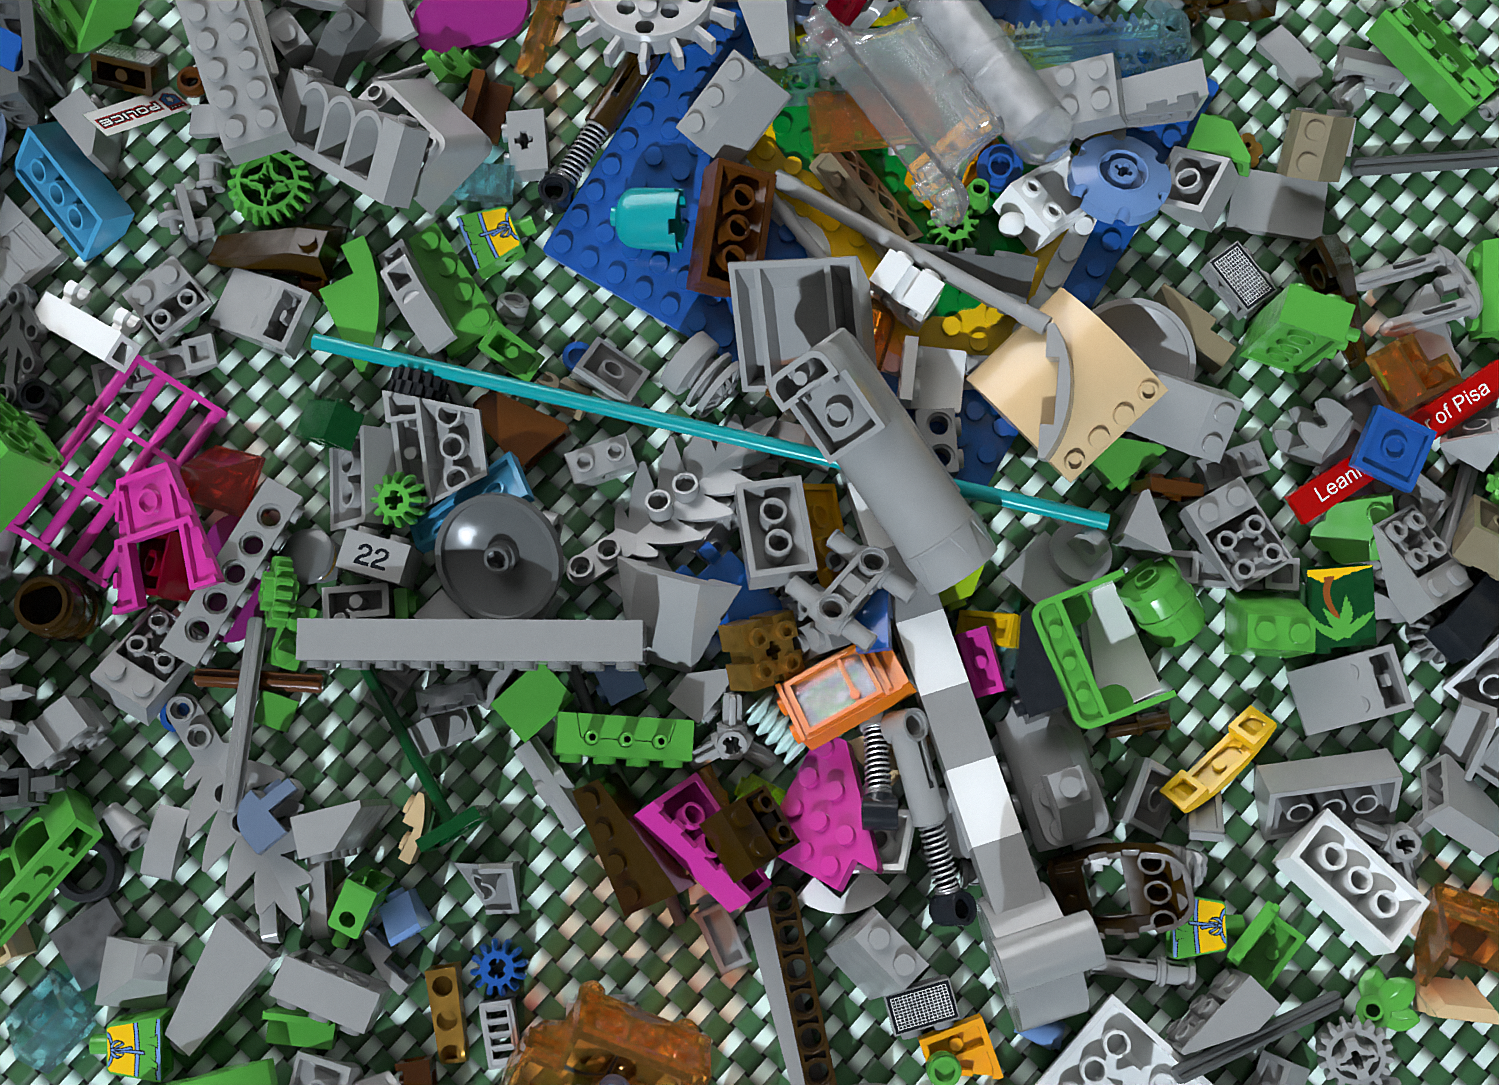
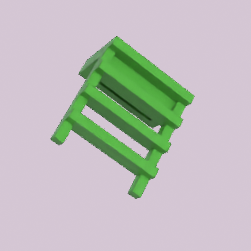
M1269 900L1226 957V962L1238 971L1251 975L1266 991L1306 940L1304 935L1278 917L1281 907Z

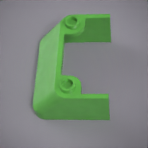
M37 0L63 43L72 54L87 53L129 28L141 0Z
M1123 569L1044 599L1036 604L1031 613L1032 622L1068 702L1067 707L1075 724L1084 729L1102 726L1177 696L1175 690H1171L1135 704L1130 692L1121 685L1112 684L1099 689L1073 627L1085 623L1092 614L1093 607L1088 593L1119 581L1125 575Z

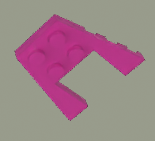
M164 462L116 479L115 522H120L119 539L114 540V553H119L118 573H113V589H118L117 606H112L113 615H123L147 607L136 543L179 529L189 589L201 590L225 582L176 463Z

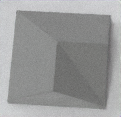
M1499 408L1477 412L1441 435V450L1450 465L1467 463L1482 472L1486 470L1499 453Z

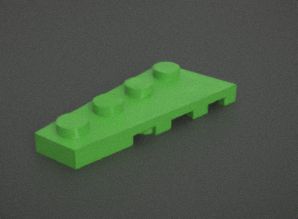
M435 222L409 238V241L429 287L437 293L458 337L446 346L448 356L452 361L480 343L495 320L502 325L503 323Z

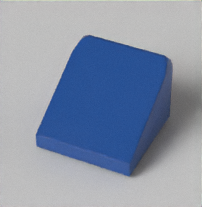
M0 26V66L11 72L20 71L24 64L22 37Z

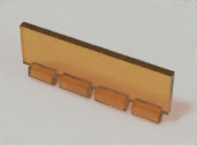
M538 0L513 70L514 73L534 78L535 73L542 74L549 55L548 52L543 50L545 45L548 47L552 46L560 22L555 20L556 15L563 16L568 0Z

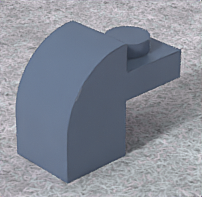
M278 778L263 790L266 796L262 799L255 791L250 790L239 805L237 813L239 830L258 855L265 853L289 833L272 813L299 791L289 778L283 782Z

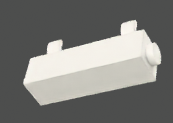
M73 280L66 283L62 299L46 291L34 311L40 322L47 327V330L125 374L142 348L141 345L129 338L131 333L140 328L142 320L132 315L130 311L120 307L115 312L113 317L114 323L110 327L79 310L80 306L89 302L92 292L81 287L80 284Z

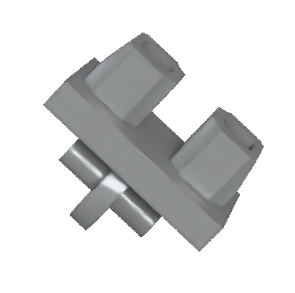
M184 183L174 184L176 191L174 199L177 209L174 210L172 202L164 203L165 212L157 216L158 224L161 227H169L172 235L180 233L179 225L182 224L188 249L198 248L199 240L214 237L215 234L210 216L196 219L193 217L192 212L207 210L204 190H186Z

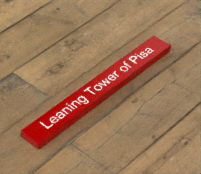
M1499 359L1490 362L1406 418L1436 431L1435 439H1437L1499 398ZM1353 452L1284 497L1301 525L1307 524L1375 479L1348 466Z

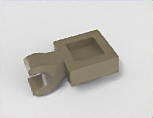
M547 371L544 373L543 379L539 378L536 384L592 396L593 390L567 377L559 381L555 374ZM552 404V408L578 421L586 414V411Z

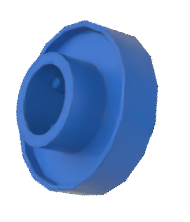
M996 144L986 148L979 156L976 165L977 178L986 180L989 184V191L996 193L1004 192L1010 183L1022 176L1023 160L1020 154L1013 147L1005 144Z

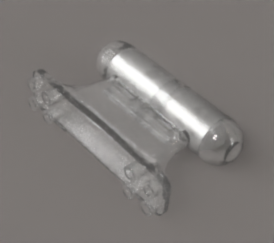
M897 0L900 8L908 17L896 23L872 29H857L846 26L839 22L822 4L811 7L809 17L803 20V27L807 33L806 36L800 39V46L807 56L816 53L822 60L818 63V69L825 80L835 77L842 88L849 92L913 176L912 179L915 184L911 186V190L916 200L922 203L928 199L933 205L934 209L931 210L930 215L935 225L939 228L946 224L956 227L963 221L970 204L969 194L962 183L963 175L974 157L995 138L1001 135L1019 158L1027 164L1039 166L1057 161L1070 148L1074 140L1075 127L1070 113L979 0Z

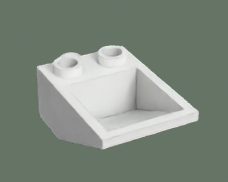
M1069 149L1010 183L992 205L1001 216L998 224L1001 234L1007 238L1018 236L1032 254L1052 242L1087 215L1080 208L1082 199L1078 196H1072L1068 188L1067 174L1074 157Z

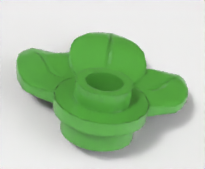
M1377 965L1370 967L1364 972L1358 983L1361 998L1355 1007V1013L1358 1015L1361 1024L1370 1019L1374 1023L1375 1029L1386 1026L1397 1032L1410 1030L1420 1022L1418 1015L1408 1007L1415 996L1416 983L1414 980L1405 977H1395L1386 980L1383 971ZM1369 1006H1377L1380 1009V1014L1377 1017H1371L1366 1013V1010Z

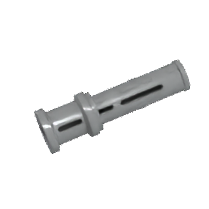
M1105 954L1106 964L1089 970L1090 974L1144 979L1153 981L1154 984L1163 987L1165 984L1182 985L1187 990H1193L1196 979L1194 959H1187L1186 962L1167 960L1165 956L1161 955L1155 957V959H1142Z

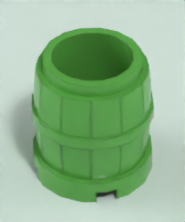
M1163 555L1161 556L1163 559L1161 561L1154 562L1152 558H1149L1130 569L1121 578V581L1124 583L1123 587L1120 589L1117 586L1116 592L1123 604L1132 611L1139 627L1146 632L1154 643L1165 648H1173L1188 642L1202 630L1205 625L1206 614L1196 591L1181 574L1182 571L1172 556Z

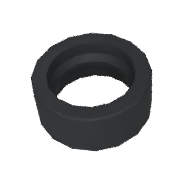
M100 838L90 849L99 852L105 859L107 872L103 883L95 889L84 890L75 884L70 871L56 887L65 898L74 902L98 901L110 896L119 887L124 877L125 863L120 850L112 842Z

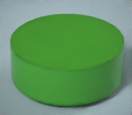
M937 1051L928 1058L926 1073L934 1085H955L961 1077V1065L956 1056L951 1052Z

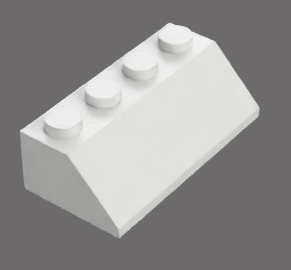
M1328 808L1321 811L1290 837L1272 861L1279 870L1373 956L1394 953L1430 904L1427 898Z

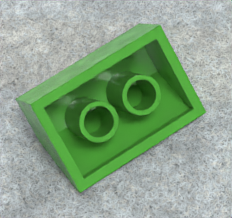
M1499 238L1479 243L1469 251L1466 258V266L1478 282L1483 295V309L1476 319H1470L1466 316L1465 328L1469 331L1468 342L1499 344Z

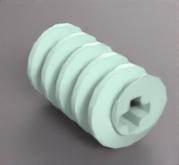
M769 691L744 714H750L746 724L750 727L759 723L756 734L760 736L768 733L765 744L768 746L777 742L774 753L779 755L787 752L783 761L787 765L806 745L803 742L800 744L796 742L789 729V726L793 725V722H789L790 716H785L779 712L780 708L777 702L770 703L774 692Z

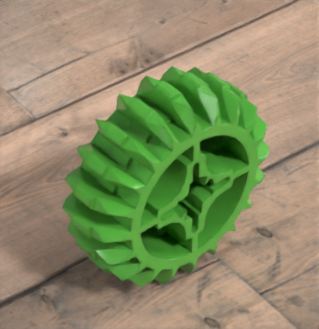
M288 150L239 164V169H230L234 179L227 181L228 186L232 189L228 193L229 198L234 202L233 207L235 210L240 212L246 221L252 220L255 226L261 227L264 223L267 228L273 229L275 222H277L280 227H285V220L288 218L292 222L297 223L295 214L297 212L306 214L303 204H312V198L308 194L315 192V187L310 183L314 180V176L311 171H308L309 165L307 162L301 160L300 157L290 153ZM279 167L291 170L294 180H288L279 172ZM250 193H256L257 196H261V199L264 201L263 206L253 204L250 200Z

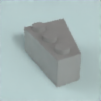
M1203 58L1122 78L1127 127L1115 130L1193 120L1209 95Z

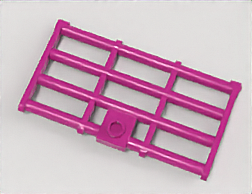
M138 354L125 374L117 370L94 404L87 406L85 409L87 411L86 415L59 451L65 458L60 469L5 528L7 531L20 535L104 588H107L110 584L108 579L118 566L119 553H114L113 548L96 574L79 564V562L115 513L116 488L108 499L94 492L91 488L126 438H130L144 448L124 477L147 469L155 455L166 462L176 463L181 475L183 473L187 474L189 471L187 467L221 418L225 419L228 415L226 411L152 365ZM139 364L155 374V376L122 422L118 424L103 413ZM168 382L183 393L147 442L131 431L165 383ZM196 400L211 411L175 460L159 449L192 402ZM100 419L114 428L115 432L78 482L64 473L63 469ZM59 477L75 488L41 536L37 538L22 527ZM88 495L103 506L68 556L50 545L84 497Z

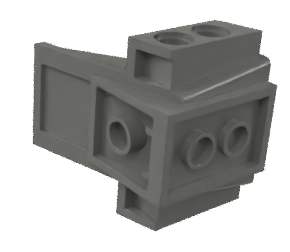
M0 0L1 27L22 37L24 64L20 71L11 72L0 66V112L18 131L27 129L31 125L46 123L44 102L62 101L68 96L64 43L34 0Z

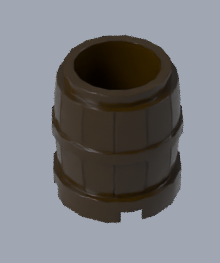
M41 574L28 579L21 585L15 595L14 613L20 625L37 636L59 642L74 643L95 632L102 619L103 604L99 601L96 589L83 580L74 579L66 575Z

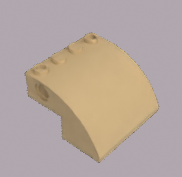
M1060 287L1038 310L1053 318L1051 323H1055L1059 328L1072 360L1074 372L1072 413L1063 440L1048 462L1058 474L1071 483L1154 405L1168 389L1109 326L1072 294ZM1022 324L966 379L1009 425L1018 430L1038 451L1040 424L1054 425L1059 362H1049L1045 357L1047 331L1044 335H1041Z

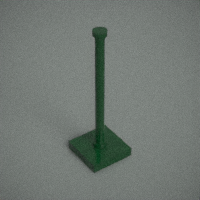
M370 664V670H359L442 819L439 821L440 826L415 840L420 851H435L491 818L492 815L486 805H474L460 814L457 811L453 813L372 665Z

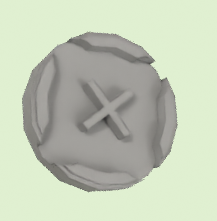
M1068 522L1058 528L1049 540L1048 548L1050 555L1048 557L1050 565L1057 575L1069 583L1085 584L1103 577L1111 566L1112 551L1109 541L1097 528Z

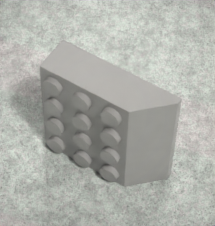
M858 256L728 263L742 392H769V382L778 371L841 327L846 328L848 332L855 336L877 368L870 282Z

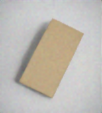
M418 791L416 796L412 794L403 808V813L406 816L402 822L414 829L412 832L408 830L403 836L398 847L402 850L398 859L408 864L417 863L421 851L415 840L427 834L429 830L431 800L425 791Z

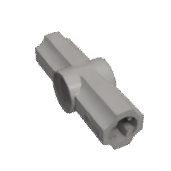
M538 735L528 740L514 752L533 779L532 784L538 795L547 806L552 807L568 833L571 834L585 824L572 793L576 785L561 763L556 762L550 750H548Z

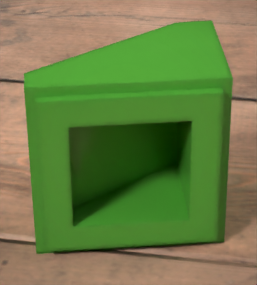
M263 690L255 709L254 722L288 733L300 702L271 691Z

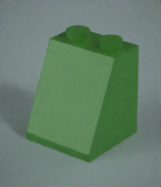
M1226 589L1224 654L1292 658L1315 652L1316 618L1293 593L1240 590L1236 593L1234 589Z

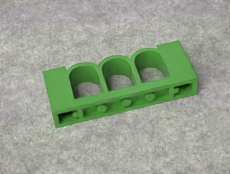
M68 785L66 791L51 793L49 795V804L40 805V812L32 815L21 826L12 841L11 847L0 851V948L103 836L89 798Z

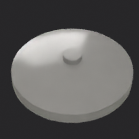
M1143 298L1115 299L1091 310L1136 353L1149 369L1193 381L1196 369L1195 346L1186 325L1173 311L1157 302Z

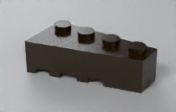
M617 772L572 791L624 916L681 893L697 884L690 874L686 875L678 861L632 817L641 810L642 806Z

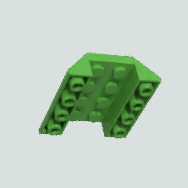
M1408 0L1398 9L1395 6L1386 9L1365 35L1452 126L1468 115L1499 88V73L1489 64L1484 66L1476 58L1479 55L1477 50L1468 42L1463 44L1455 36L1457 33L1455 27L1447 20L1441 21L1434 14L1436 9L1430 1Z

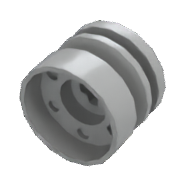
M704 331L696 333L679 349L666 366L660 378V383L676 397L690 389L691 391L685 403L690 408L698 404L695 412L701 418L710 414L730 396L741 377L739 361L731 364L733 357L729 352L714 360L719 344Z

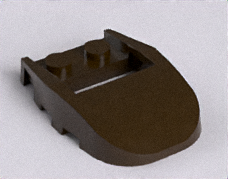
M1134 842L1097 843L1048 859L1047 871L1052 892L1063 916L1087 910L1096 925L1101 939H1106V935H1124L1125 939L1140 938V933L1155 930L1157 933L1175 930L1186 924L1194 913L1195 896L1189 870L1174 852L1161 845ZM1105 857L1108 860L1120 858L1131 910L1094 915L1083 866L1088 865L1091 860Z

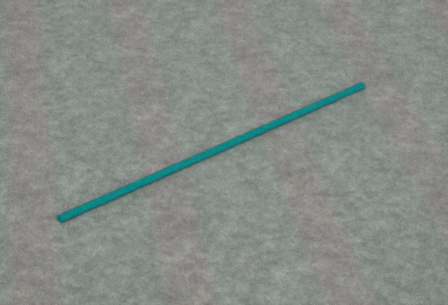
M317 333L311 339V348L314 350L393 368L403 367L405 369V367H409L412 370L418 369L422 370L423 373L428 372L434 377L438 376L450 381L842 470L836 461L829 465L820 450L809 445ZM953 478L960 488L959 493L963 498L1107 530L1110 514Z

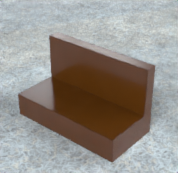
M474 68L461 111L490 138L492 145L499 146L502 135L501 124H504L506 121V112L509 111L515 89L511 86L490 82L485 70Z

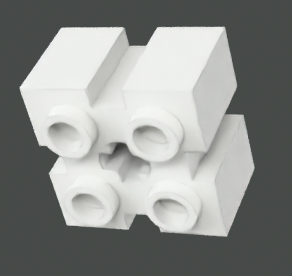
M890 248L869 279L871 304L885 313L888 311L897 317L896 320L918 333L937 305L945 283L941 281V277L933 270L926 268L920 271L912 266L914 260L905 252H895Z

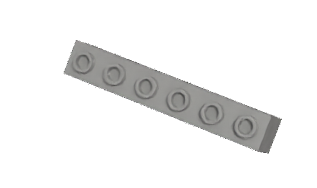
M266 478L216 557L225 582L205 589L195 590L163 640L160 648L198 669L202 663L205 665L210 663L218 649L214 647L215 642L220 634L225 637L235 623V619L231 617L237 607L244 608L251 598L253 591L249 588L256 578L261 580L262 572L268 571L271 564L267 562L273 550L277 552L281 550L288 538V535L285 534L286 529L291 522L297 524L303 515L305 507L301 506L304 502L302 496L271 478ZM268 511H277L280 513L281 519L275 526H266L262 522L264 514ZM252 538H258L263 541V548L257 554H248L245 551V544ZM234 566H241L245 569L244 579L237 583L228 581V571ZM216 594H223L227 597V605L221 611H213L209 605L210 599ZM199 622L207 623L209 626L208 636L202 640H195L192 636L193 626Z

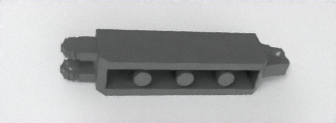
M14 768L7 769L6 772L0 771V811L49 804L50 793L67 790V777H60L59 775L49 776L48 770Z

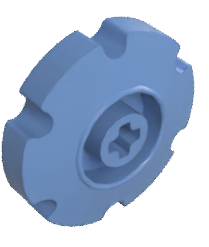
M1107 134L1094 137L1082 144L1078 155L1073 157L1068 169L1067 183L1071 195L1082 199L1080 208L1093 218L1108 224H1113L1114 220H1122L1127 226L1145 223L1157 215L1170 193L1171 174L1166 164H1161L1156 160L1158 152L1148 144L1129 136H1125L1124 140H1117L1113 135Z

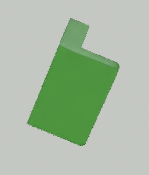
M274 1006L263 1011L262 1019L268 1020L265 1043L333 1050L336 1046L338 1024L330 1020L327 1023L313 1020L308 1017L309 1012L303 1009L291 1010Z

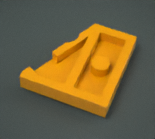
M980 1013L954 1022V1025L949 1028L933 1030L917 1036L926 1063L933 1053L949 1051L956 1056L961 1065V1076L973 1077V1074L992 1076L993 1079L1004 1078Z

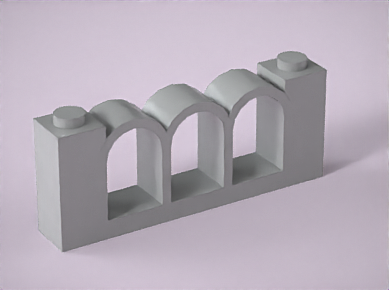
M304 66L303 70L290 68L282 97V104L296 147L287 150L383 205L409 209L430 132L419 127V120L402 114L397 116L379 112L372 102L352 98L351 93L345 88L334 86V82L322 77L323 71L310 66Z

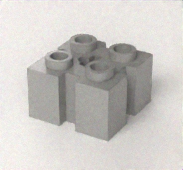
M63 695L43 711L44 714L38 719L31 720L24 725L29 728L28 735H11L10 739L32 769L47 768L48 770L62 769L64 771L80 761L79 755L82 754L81 751L86 747L92 750L103 744L107 740L105 735L114 728L92 698L80 697L78 699L76 696Z

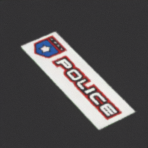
M167 87L160 90L153 97L146 95L138 96L82 115L108 137L191 109L192 106L172 88Z

